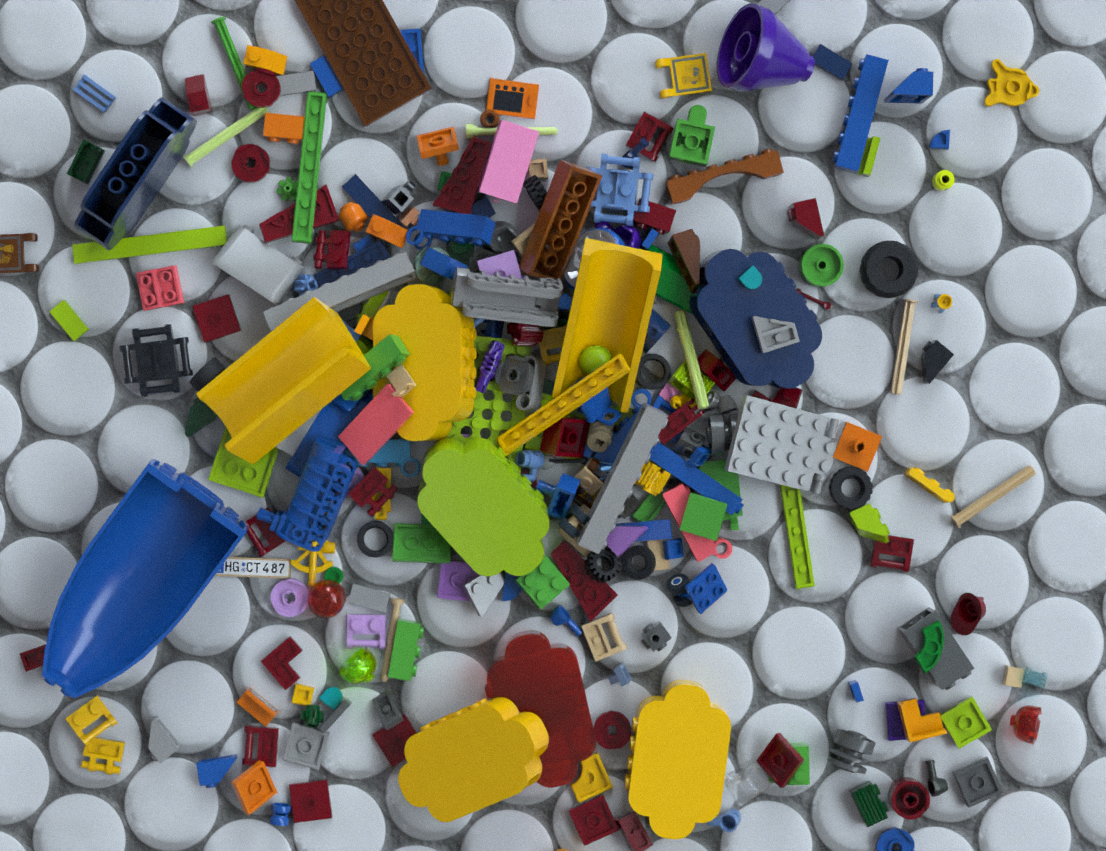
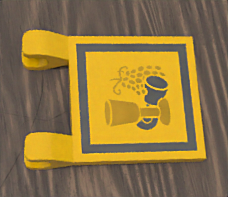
M706 53L661 58L655 61L657 69L670 67L673 88L661 90V99L712 91Z

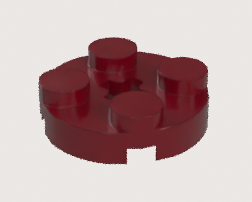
M259 68L251 73L249 72L244 77L242 92L245 100L250 105L257 108L271 107L280 96L281 85L279 79L272 71ZM261 83L265 84L264 87L267 90L259 93L256 86H260Z
M244 144L236 149L231 166L238 178L244 182L255 183L266 177L270 171L271 162L268 153L262 147L254 144ZM249 158L256 160L254 168L246 167Z
M609 710L602 713L596 719L593 732L597 743L603 748L619 749L624 747L630 740L631 725L624 714ZM615 725L617 733L609 735L608 727Z

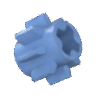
M299 274V279L294 281V290L299 293V296H302L306 291L317 289L318 284L312 278V274Z

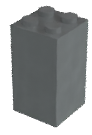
M928 607L897 629L916 655L923 646L924 637L921 630L937 620L940 621L944 632L943 650L940 659L927 674L937 687L942 690H948L956 684L955 681L958 679H965L971 675V671L975 668L936 610Z

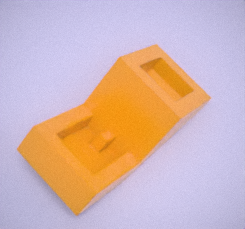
M363 314L354 332L373 340L374 318Z

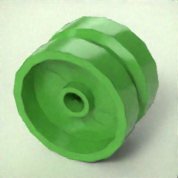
M814 245L801 256L798 265L799 274L803 281L810 286L817 288L829 286L842 275L844 268L843 257L831 245ZM819 263H820V264L823 263V264H824V268L820 269L819 266H818V264H819Z

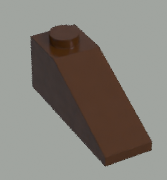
M693 229L673 234L667 244L692 293L699 285L700 239L698 235H695Z

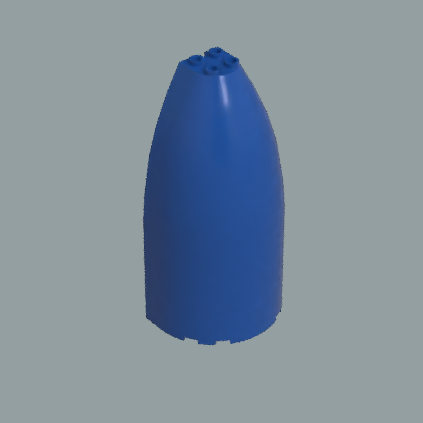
M150 460L89 543L59 597L47 637L42 677H44L45 682L49 685L54 686L57 684L62 688L60 691L67 697L77 698L121 675L142 660L186 615L248 530L245 521H239L238 513L231 507H224L221 498L184 472L176 473V468L165 462L160 465L159 460Z

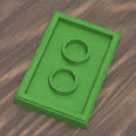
M394 523L392 562L450 564L451 545L432 524Z

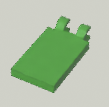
M727 459L707 461L703 466H698L702 472L741 497L738 473L724 470ZM742 509L738 514L734 512L733 515L725 512L723 520H729L730 530H739L737 516H743Z

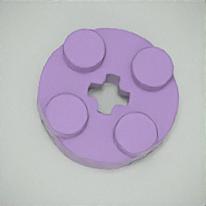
M284 579L276 584L271 592V603L275 611L284 617H294L301 614L309 604V590L303 582L297 579ZM291 592L293 597H295V601L292 600L288 603L285 595H289Z

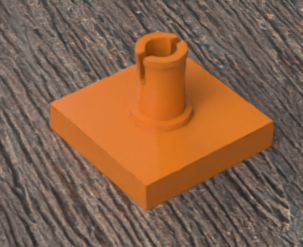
M454 126L416 135L421 158L425 159L435 156L438 166H444L449 163L447 153L459 150Z
M846 422L833 458L868 472L882 436Z
M261 760L257 761L231 782L242 809L247 815L253 813L277 793L266 765Z

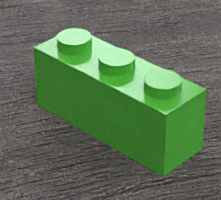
M398 619L388 673L389 678L411 681L412 676L416 677L418 665H414L415 657L419 658L421 649L420 646H417L418 639L423 638L424 632L421 622Z

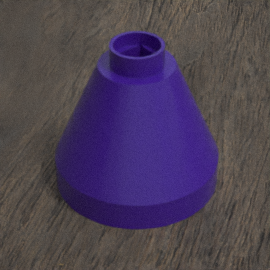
M749 3L737 11L724 32L717 56V76L719 82L724 87L739 92L794 85L799 81L805 82L810 78L814 70L815 61L809 55L807 48L770 9Z

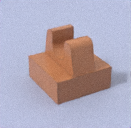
M410 205L398 220L406 227L409 223L417 226L419 219L416 216L419 211Z

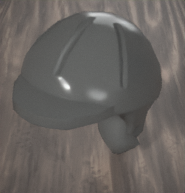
M496 221L491 243L487 246L496 254L498 252L504 253L514 250L519 265L522 257L511 242L518 236L515 227L505 221Z

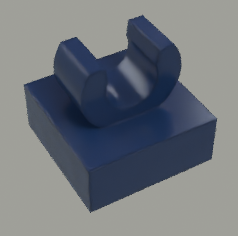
M489 319L483 321L487 323L486 330H481V333L492 338H502L504 321Z

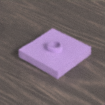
M514 250L477 261L479 271L482 270L485 274L494 275L495 272H498L500 276L505 277L513 274L514 278L522 279Z

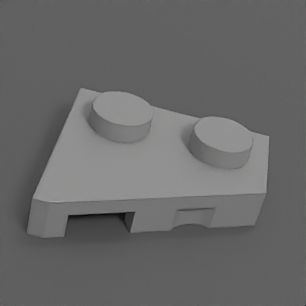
M758 316L751 317L761 353L800 342L795 323Z
M501 573L494 576L478 574L462 584L478 616H484L505 581Z

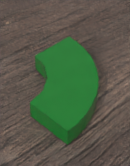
M939 620L921 630L924 637L923 646L914 657L924 674L936 665L943 650L944 632Z

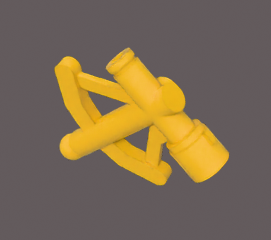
M311 541L314 547L318 544L317 541ZM326 541L317 552H312L298 546V550L306 551L296 560L292 559L290 563L299 571L308 573L309 586L315 585L316 573L323 572L333 566V562L327 561L323 553L335 554V542ZM308 554L309 567L299 563ZM317 554L324 562L321 566H316Z

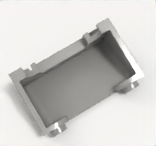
M239 225L215 256L212 263L276 305L282 304L294 286V281L299 278V274L305 269L301 266L303 262L294 256L290 259L268 243L265 244L263 240L253 234L255 230L249 226L244 225L241 227Z

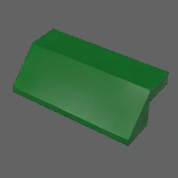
M651 244L648 251L662 254L661 273L655 295L692 314L689 307V299L692 293L683 278L674 256Z

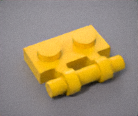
M95 737L90 741L89 745L84 746L83 756L90 757V761L83 760L81 768L88 769L91 772H95V770L102 771L108 775H112V773L120 774L121 767L114 766V761L122 762L125 742ZM97 758L107 760V764L97 763Z

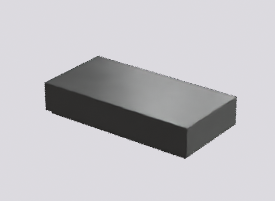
M345 698L321 724L320 730L325 733L352 702Z

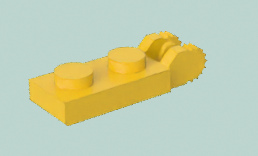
M917 467L907 468L904 475L940 501L944 503L953 502L955 496L951 490H943L939 487V482L932 478L929 480L924 476L925 473Z

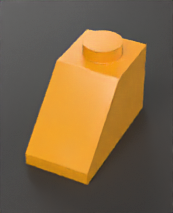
M247 45L243 64L246 68H264L275 74L284 75L288 56L265 48Z

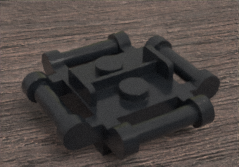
M165 324V327L139 330V328L132 329L134 344L119 346L120 352L123 355L126 377L124 378V384L140 383L141 397L165 392L180 393L179 378L193 375V370L190 369L187 343H189L188 337L174 339L171 324ZM163 334L167 336V340L141 343V337ZM178 344H180L183 371H179L176 349ZM135 350L138 377H133L130 351ZM172 379V384L147 387V382Z

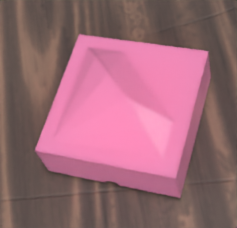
M667 382L658 395L670 403L673 396L683 393Z

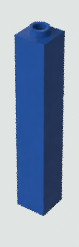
M659 441L655 447H652L650 460L701 495L728 503L726 512L733 515L734 512L736 514L740 512L744 506L741 503L743 500L741 497L697 467H691L685 459Z

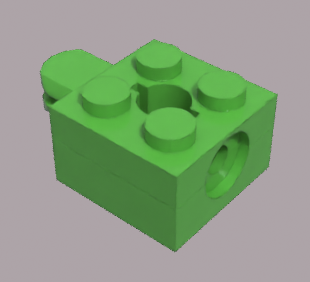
M692 106L688 112L687 120L677 119L668 159L702 167L707 166L715 126L705 125L707 110L703 106Z

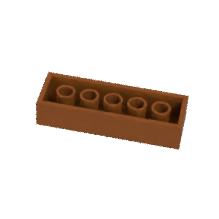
M560 159L519 264L521 270L528 275L538 278H552L555 280L560 278L562 281L602 175L592 169Z

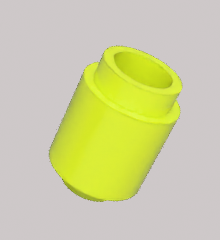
M948 170L936 173L932 178L933 187L938 191L949 189L954 184V175ZM942 177L946 179V183L942 181Z

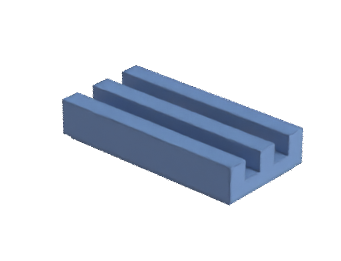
M85 74L78 81V85L73 88L75 92L104 113H106L116 99L114 95ZM88 81L90 84L95 86L101 92L110 97L109 101L100 96L98 93H96L94 90L89 88L84 83ZM81 87H83L88 92L93 94L106 105L103 107L100 104H98L92 98L83 93L80 90Z

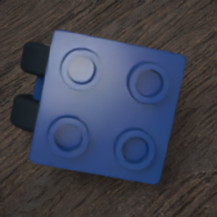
M713 563L706 567L691 582L685 574L681 573L673 575L667 581L669 592L676 595L673 597V600L677 606L686 607L693 603L700 614L727 592V588Z

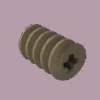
M608 413L604 416L605 420H611L614 418L613 414ZM596 420L590 423L587 445L595 452H604L612 443L614 424L607 426Z

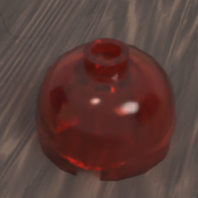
M330 579L319 580L314 583L307 597L308 607L311 612L319 618L325 619L339 614L346 602L343 587L338 582Z
M1033 705L1022 706L1018 709L1016 715L1011 716L1010 726H1013V733L1020 741L1032 745L1035 744L1040 727L1038 716L1042 715V707Z

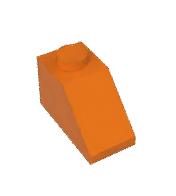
M373 214L366 233L403 249L408 230Z

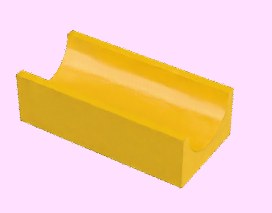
M585 238L552 397L556 398L574 385L579 378L588 376L580 367V354L589 346L599 345L607 348L612 359L618 354H622L631 370L608 386L611 400L619 406L621 412L628 413L661 273V253Z
M313 297L196 394L201 401L218 415L228 429L232 439L225 444L227 451L254 464L367 373L371 367L339 314L316 297Z

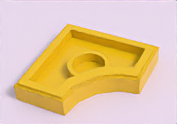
M598 752L580 759L582 765L581 774L571 784L578 803L613 788Z

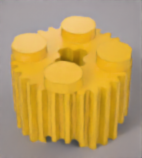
M648 461L641 469L640 479L635 481L634 484L642 486L643 490L657 496V494L661 493L671 474L655 463Z

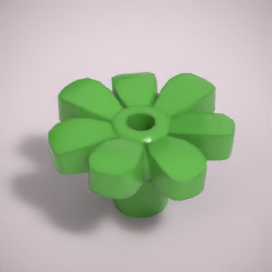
M287 177L286 182L280 180L278 185L281 188L277 189V194H283L281 197L283 201H287L288 198L291 201H295L298 181L295 180L293 182L291 177Z

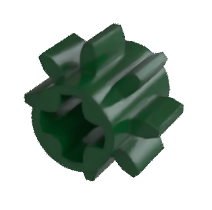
M306 705L305 710L301 709L300 721H304V726L318 727L319 722L323 723L324 713L320 711V706Z

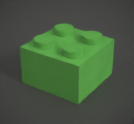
M544 555L542 562L534 570L514 580L538 610L544 608L570 585L546 555Z

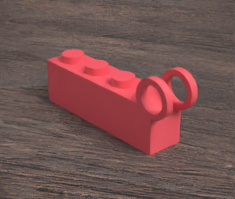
M679 483L661 493L679 529L691 493L688 485L684 486L683 483ZM680 530L697 562L713 554L718 558L725 559L732 553L731 543L724 538H718L717 541ZM722 542L726 543V552L718 554L716 551L717 545Z

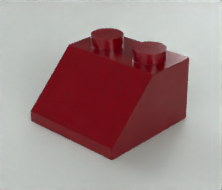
M816 198L795 202L789 206L787 217L789 222L792 221L794 227L815 240L824 236Z
M569 415L564 416L543 431L540 451L554 456L582 458L590 423L583 418Z

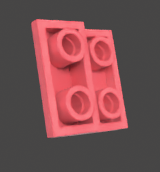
M177 265L136 273L143 311L184 303Z

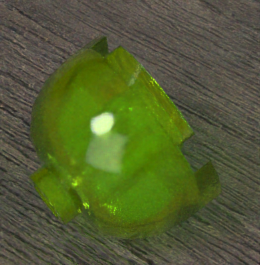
M365 647V650L362 648L347 660L348 664L346 667L342 665L338 671L341 677L348 683L361 684L365 682L367 684L375 677L373 673L377 668L376 658L368 647Z

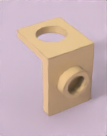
M403 365L398 366L387 375V378L396 390L392 394L393 397H404L417 386Z
M592 457L588 459L585 465H581L574 475V478L581 480L579 485L591 496L603 485V482L587 469L593 460Z

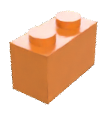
M265 113L263 136L268 138L269 142L279 143V140H287L288 144L298 145L303 139L305 117Z

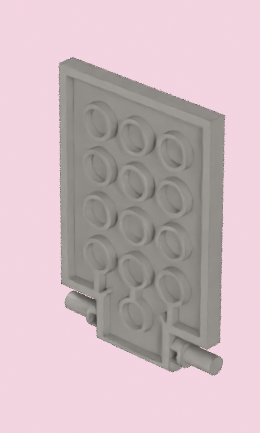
M743 395L724 470L805 491H810L815 473L814 479L816 481L813 493L820 494L823 481L825 482L826 477H830L834 462L833 455L839 442L836 439L839 420L831 418L829 430L826 431L824 436L828 417Z

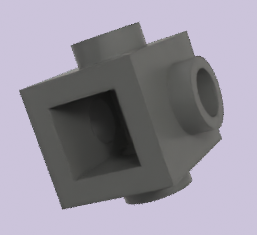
M686 427L673 450L690 458L696 448L706 447L703 444L706 437Z
M660 621L654 625L650 623L642 629L643 633L641 635L644 639L641 642L647 650L651 648L653 652L655 650L659 652L667 646L666 642L672 638ZM654 635H658L657 639H652Z

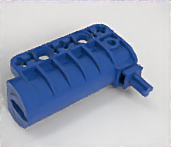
M317 437L289 507L285 512L278 510L276 514L260 507L256 518L271 524L270 530L275 531L280 538L309 551H319L331 534L357 469V461L353 457L344 454L345 444L331 438ZM349 461L351 462L350 466L353 468H349L345 464ZM339 478H342L341 483L337 482ZM325 512H329L327 517L323 516ZM322 525L326 526L324 530H321ZM310 540L317 541L318 544L314 547Z

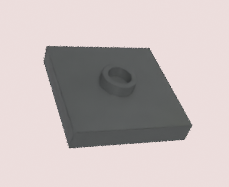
M984 757L952 772L968 808L1003 793L988 757Z

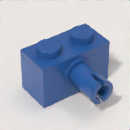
M564 473L556 486L541 479L539 480L535 490L538 489L541 493L550 496L552 499L548 508V515L560 520L563 517L566 518L581 480Z

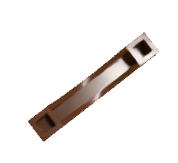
M771 148L761 151L762 155L754 157V154L743 156L741 161L736 162L735 159L725 161L723 166L717 167V164L707 166L705 171L699 172L696 169L687 172L688 175L680 177V174L669 177V181H666L665 184L671 205L691 200L693 195L704 184L722 175L741 173L753 175L763 180L782 175L784 171L778 150L772 151Z

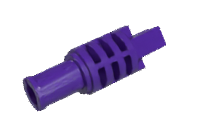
M492 340L478 369L480 374L475 384L476 391L485 394L490 378L495 376L497 366H499V361H501L504 349L503 343Z

